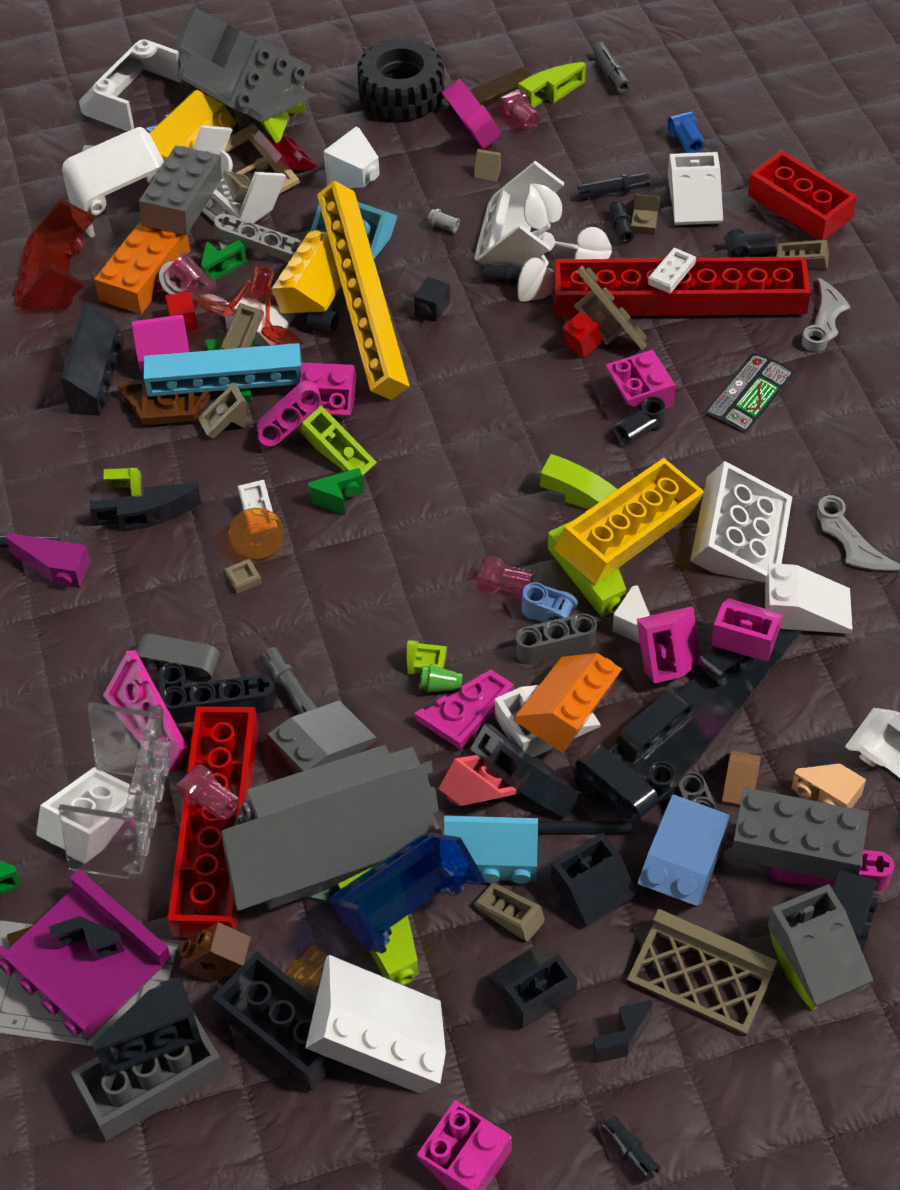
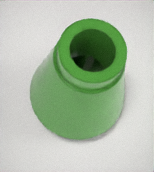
M429 664V667L422 666L419 689L426 690V693L461 690L462 673Z

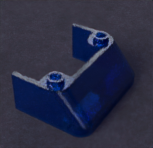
M429 832L415 838L336 892L329 899V902L336 914L364 948L383 954L387 951L385 945L390 941L389 936L392 934L390 927L437 894L454 896L466 888L465 884L467 882L482 884L485 882V879L461 837Z

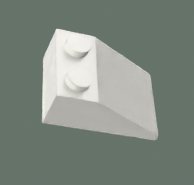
M769 563L765 582V609L785 614L780 629L852 634L850 588L798 565Z
M94 767L40 805L36 835L49 841L51 844L73 853L77 857L87 860L106 845L140 800L143 791Z

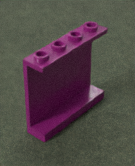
M79 869L70 877L73 885L72 890L8 950L0 945V968L7 975L10 976L14 973L21 979L18 982L19 985L30 996L36 993L43 1000L41 1005L49 1014L55 1016L58 1013L65 1020L63 1025L73 1036L77 1037L80 1034L89 1041L171 957L168 946ZM81 916L119 933L124 951L93 961L87 939L56 950L48 926Z

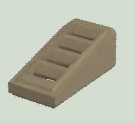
M224 171L223 176L233 201L243 204L251 180L246 175Z
M827 240L777 243L776 257H806L808 269L827 270L829 259ZM785 252H790L789 256H785Z
M492 883L474 903L475 908L525 941H529L545 921L540 905L495 883ZM497 896H499L500 899L498 900V902L494 906H491V903L496 899ZM509 903L510 905L504 911H502L503 908Z

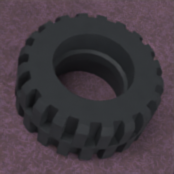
M393 38L392 41H381L379 45L375 44L370 47L369 51L366 50L357 64L360 101L369 112L372 111V114L377 117L382 116L385 120L389 121L391 119H396V121H403V119L415 120L418 116H426L428 111L432 112L443 99L441 93L445 89L443 61L433 47L425 45L422 41H413L411 38H405V40Z

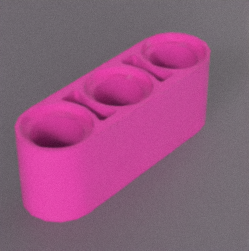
M311 381L299 383L258 420V437L263 445L275 446L318 409L321 397L315 383ZM305 393L314 394V397L310 400L302 399ZM286 410H293L295 412L291 417H284L282 415ZM267 427L276 429L272 434L263 433V430Z

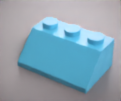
M358 202L373 259H375L390 240L397 215ZM320 203L311 231H327Z
M444 816V879H451L456 882H464L466 880H482L487 883H494L498 880L513 881L519 884L528 883L529 881L537 882L538 818Z

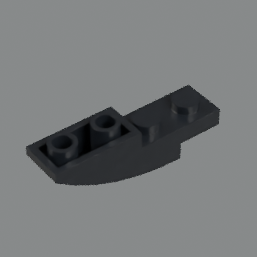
M198 482L144 487V496L90 501V512L94 526L119 524L121 532L155 526L177 518L200 505L202 501Z
M484 724L470 748L487 762L485 767L533 801L564 818L569 816L582 794L581 791L541 759L529 756L490 724Z

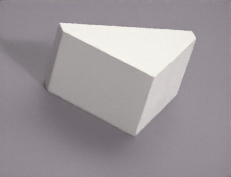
M638 585L631 587L614 613L613 632L640 643L637 619L650 615Z

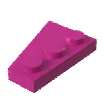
M489 670L464 684L462 689L449 697L445 695L436 700V704L430 708L418 710L414 713V719L461 749L495 712V698L513 691L514 684L494 671Z

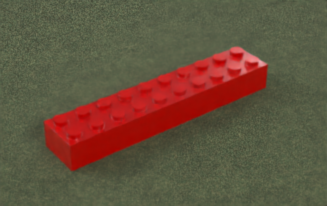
M806 257L696 258L694 266L670 294L648 284L649 276L665 258L555 259V317H575L579 311L574 305L592 290L577 272L581 266L585 270L590 268L598 277L596 283L601 289L606 287L615 298L612 301L618 309L622 307L629 316L807 314L811 291Z

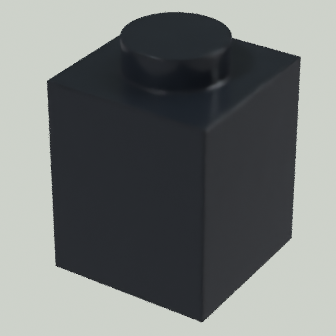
M427 277L414 295L415 314L438 321L451 302L450 284Z

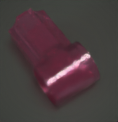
M516 89L499 97L498 105L503 115L506 117L512 115L524 128L529 130L537 127V124L541 121V114L528 103V98L522 89Z
M186 252L169 266L172 272L188 288V291L191 292V297L195 301H204L215 293L217 282L214 277L205 274ZM199 283L205 285L206 293L200 290Z
M486 556L482 560L474 583L479 590L486 593H495L500 589L523 594L524 587L533 582L534 571L507 566L498 557Z
M197 764L176 784L177 791L187 802L193 805L198 803L221 821L224 819L228 820L235 813L239 804L238 797L220 785L214 775L201 764Z

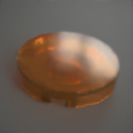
M253 507L245 509L236 515L230 524L229 539L238 556L246 560L264 561L277 554L283 544L284 530L282 523L275 513L265 508Z

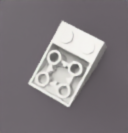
M718 152L670 154L668 181L674 224L723 223Z
M539 685L520 687L495 698V719L507 738L532 758L554 747L513 721V719ZM593 713L575 738L600 727L601 724Z

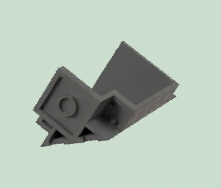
M191 6L173 47L185 54L177 77L260 122L316 96L302 88L312 67L311 65Z
M382 745L246 790L234 826L222 830L221 833L234 903L237 910L240 911L262 902H266L268 910L337 886L338 883L393 857L397 864L402 863L410 850L442 840L441 827L438 826L433 814L439 812L436 789L430 786L428 774L433 772L432 761L420 764L413 747L390 754L386 745Z

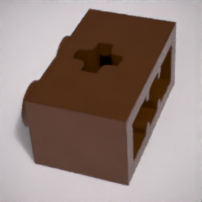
M217 922L184 942L180 951L182 961L179 969L213 983L244 966L251 937Z

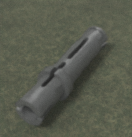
M597 42L592 50H594L593 53L607 72L608 80L614 83L619 93L627 92L631 87V83L626 78L623 67L617 64L604 42Z
M276 647L267 649L266 652L270 657L263 653L261 658L273 673L272 679L274 682L281 685L298 712L302 714L316 709L317 707L294 675V668L285 662Z

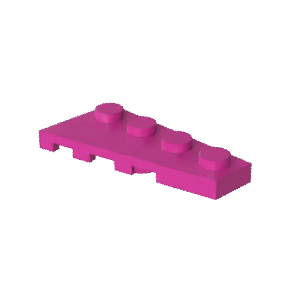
M136 650L127 651L103 696L166 771H176L189 748Z

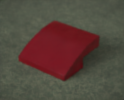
M260 130L254 136L261 147L280 166L294 170H311L317 166L298 143L284 133L278 143L271 136Z

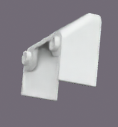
M139 40L80 99L79 104L82 114L126 131L134 129L129 101L117 96L143 70L181 83L183 80L177 77L181 67L179 52L152 41Z
M201 125L192 149L221 155L222 172L221 181L202 211L213 221L219 214H229L251 223L257 222L272 211L286 175L283 173L255 172L243 204L234 202L223 176L224 171L231 172L233 167L231 157L225 152L232 129Z
M134 128L78 153L63 163L62 173L72 215L90 238L95 236L91 218L99 215L105 209V195L145 177L150 185L164 164V160L151 135L144 128Z
M534 161L490 199L474 257L481 265L484 266L487 263L507 266L508 263L512 264L513 267H523L529 259L539 258L549 251L550 246L530 232L531 226L527 224L524 218V204L528 195L529 184L543 185L556 193L564 186V182L538 162Z
M873 708L845 747L849 750L861 752L862 754L859 757L872 767H875L876 764L885 766L899 778L900 713Z

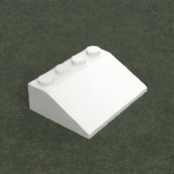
M724 461L707 476L690 561L712 573L765 583L769 563H782L792 497Z
M328 955L324 964L306 1049L417 1093H422L440 1084L446 1054L441 1001Z

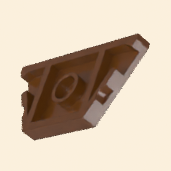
M144 380L118 382L120 393L143 425L196 421L214 392L148 396Z

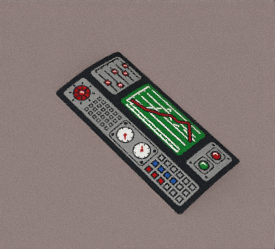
M752 353L706 408L704 413L724 420L747 433L795 372L771 358Z

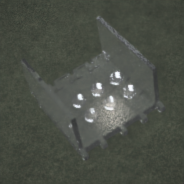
M89 702L88 713L96 771L133 776V780L129 786V795L123 813L60 804L58 810L68 868L74 871L80 869L86 873L129 879L130 874L141 875L143 873L146 857L150 849L153 829L157 821L159 805L163 797L166 776H168L171 759L167 758L169 742H165L163 711L159 706H151L149 711Z

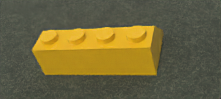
M195 90L149 134L165 162L175 145L193 148L201 125L232 129L237 122L223 103Z
M319 230L308 232L273 285L272 290L281 313L326 312L341 288L342 284L327 231L320 232Z

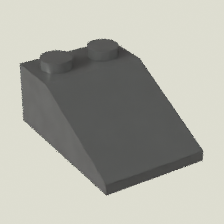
M340 701L293 716L268 733L271 753L292 775L358 754L376 741V736Z

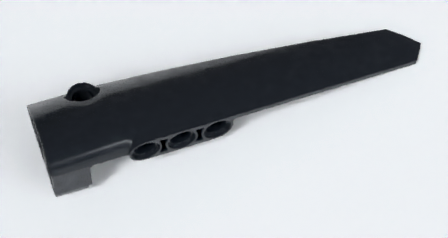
M780 629L777 642L772 649L768 662L757 659L723 685L719 686L702 671L679 692L673 688L667 690L622 729L616 739V744L609 750L596 744L576 761L575 783L579 790L603 809L631 820L641 819L658 802L671 798L674 788L741 710L799 637L802 630Z

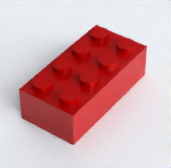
M782 150L750 173L749 197L818 240L827 239L853 218L857 199L855 194Z

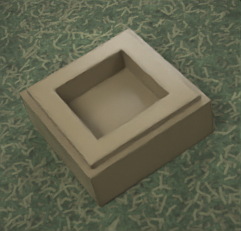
M250 559L225 568V574L236 594L262 584L261 577Z

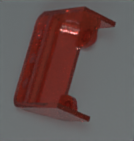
M62 198L56 203L30 234L25 243L14 298L15 306L23 310L64 309L73 303L75 296L84 287L85 282L68 274L70 260L74 254L78 255L84 245V242L81 241L82 235L95 220L94 215Z

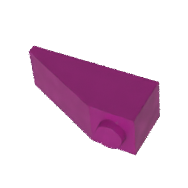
M7 533L6 540L10 552L16 558L54 584L63 587H81L90 565L86 545Z

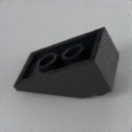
M182 979L166 980L159 983L155 988L148 990L93 1043L106 1077L202 1041Z

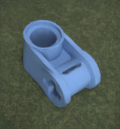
M534 582L526 585L523 589L521 610L526 617L544 623L556 620L558 617L559 619L569 617L578 602L568 592L559 591Z

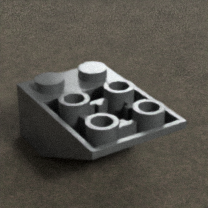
M829 884L771 909L768 927L815 1007L874 982L846 911Z

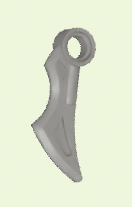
M821 278L817 280L820 293L817 317L814 325L805 328L802 337L803 347L811 352L824 350L827 342L838 335L839 332L836 329L835 320L839 314L850 309L845 298L833 286ZM810 336H817V337H819L821 340H820V341H813V340H811L809 337H810Z
M828 495L820 499L817 507V517L821 521L822 531L836 537L843 544L846 551L845 564L873 571H900L899 563L889 559L873 548L844 517L846 508L842 499L834 495ZM827 506L835 507L838 513L828 514L824 511V508Z

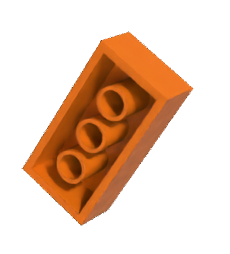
M140 221L94 278L99 301L142 315L162 289L161 283L157 282L159 278L158 271L161 267L170 261L182 263L189 254L188 234L184 235L141 225Z

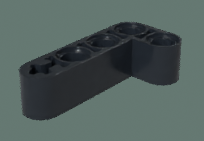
M170 662L163 665L159 670L160 696L175 724L194 722L196 707H254L256 713L270 711L276 705L277 699L274 683L267 675H253L187 684L184 668L180 664Z

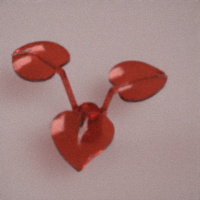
M255 266L251 280H247L245 285L239 287V295L233 302L228 303L225 299L212 294L194 295L191 293V297L196 304L207 312L219 316L234 315L235 311L232 308L236 307L243 296L264 303L266 327L261 329L262 335L270 341L282 345L304 344V341L299 339L290 330L278 325L273 326L270 322V305L277 304L272 288H270L274 272L269 268Z

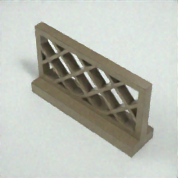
M658 909L653 919V925L629 974L627 982L747 1036L768 985L775 974L777 960ZM656 935L668 939L673 950L656 955L652 947ZM675 943H678L682 946L677 948ZM688 950L698 952L702 963L685 969L680 953ZM650 951L652 957L645 959ZM675 955L681 970L664 976L658 961ZM705 956H707V957H709V958H712V959L707 961L706 958H705ZM652 963L655 964L660 978L650 982L637 977L641 967ZM718 963L727 965L732 976L715 982L709 966ZM705 968L711 984L693 989L688 974ZM735 969L741 971V973L736 974ZM684 976L689 991L680 995L670 992L667 981ZM752 976L762 981L758 991L745 995L739 980ZM735 982L741 997L724 1003L718 987ZM663 984L664 989L656 985ZM713 989L719 1005L707 1009L699 1004L696 995ZM692 997L694 1002L687 1000V998ZM754 999L753 1004L750 1008L748 1000ZM744 1003L748 1013L744 1024L730 1019L726 1008ZM722 1010L724 1016L716 1012Z

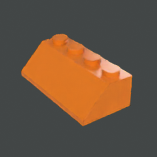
M598 653L561 657L520 709L513 721L564 753L606 696L622 669Z

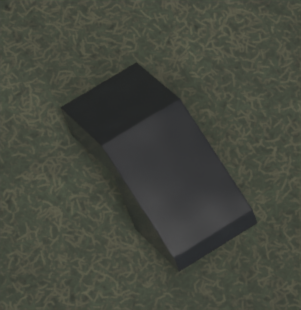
M81 916L48 926L56 950L87 939L93 961L124 951L119 933Z
M651 1000L619 1007L618 1023L621 1032L594 1037L593 1054L596 1063L629 1055L651 1020L653 1007Z

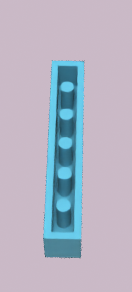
M299 343L144 356V382L148 396L226 390L232 383L236 384L239 389L293 385L299 384L301 380L302 361Z

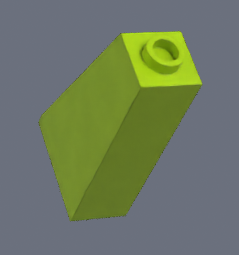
M571 522L548 532V550L601 618L610 613H615L626 597V587L619 568L595 585L554 550L564 527Z
M393 857L338 883V888L343 905L384 978L401 985H406L413 981L415 976L419 975L418 960L397 862Z

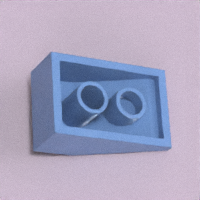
M672 794L648 852L638 884L696 906L702 904L732 815Z

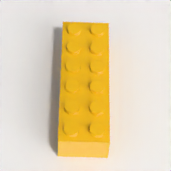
M662 458L566 525L554 550L596 585L694 512L704 491L665 458Z

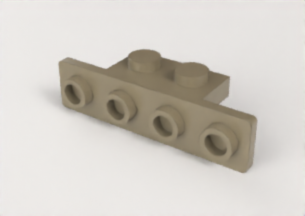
M583 266L578 268V274L592 290L574 305L575 308L599 325L601 339L606 345L626 330L641 350H644L647 337L639 327L635 329L628 322L631 319L628 313L622 307L618 309L612 301L615 298L606 287L604 289L599 287L596 283L598 277L590 268L586 270Z

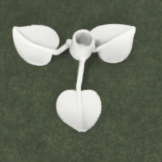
M529 184L528 195L524 204V218L529 226L538 229V231L532 233L550 246L549 251L554 246L576 249L575 259H609L612 253V246L606 234L599 228L588 227L582 230L577 238L578 245L557 242L551 233L545 232L550 229V222H556L560 219L562 204L557 194L548 187L539 184ZM544 255L540 257L541 260L539 258L529 259L522 267L518 280L519 301L543 299L553 291L555 273L552 269L547 268L548 261Z

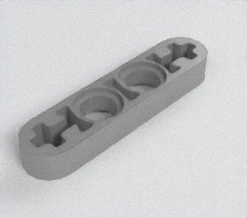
M229 214L217 215L213 224V232L216 236L231 242L239 240L245 247L287 262L295 254V252H292V249L297 251L302 243L299 239ZM243 231H249V232H251L254 236H253V237H245V236L242 235L241 232H243ZM271 239L275 241L277 245H268L265 243V240Z

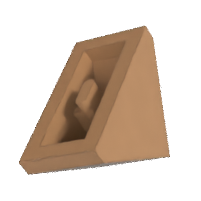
M731 751L722 804L740 807L743 788H756L761 756Z

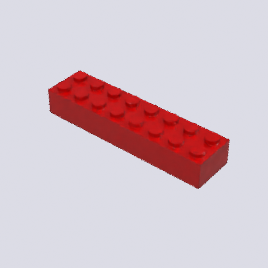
M196 707L168 914V923L173 938H191L217 922L232 929H237L238 910L234 903L221 833L222 830L234 826L246 790L252 788L259 729L254 707Z

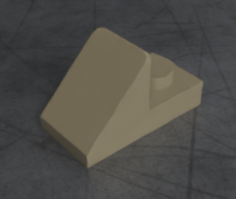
M635 194L631 224L633 233L655 235L660 197Z
M232 383L198 417L207 436L214 439L231 422L242 427L246 426V401L236 384Z

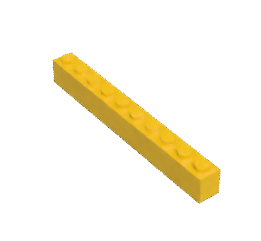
M334 180L317 194L370 391L392 400L410 387L355 192Z

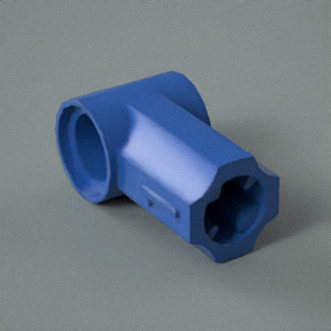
M690 111L668 117L667 122L670 135L679 139L686 152L699 153L705 146V140L697 129L694 113Z

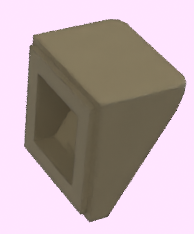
M478 149L474 178L496 182L501 172V153Z

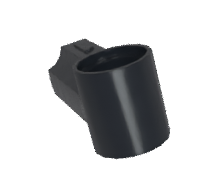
M733 229L727 232L724 237L729 258H744L754 254L775 253L776 250L774 232L745 234L741 229Z
M341 288L326 312L308 313L307 327L330 334L335 332L339 321V314L346 304L345 295Z
M655 396L646 398L642 402L640 409L616 424V431L620 439L625 443L631 444L648 431L660 430L665 423V402Z

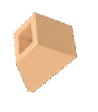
M841 764L799 768L794 773L791 789L795 790L804 799L852 808L862 795L866 779Z

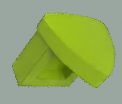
M137 468L104 469V481L108 488H131L132 496H141L142 476Z
M409 640L407 642L408 674H420L422 666L429 667V664L444 668L447 646L420 644L418 641Z

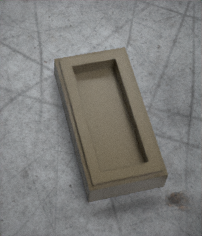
M239 303L220 349L250 347L264 312L261 309Z

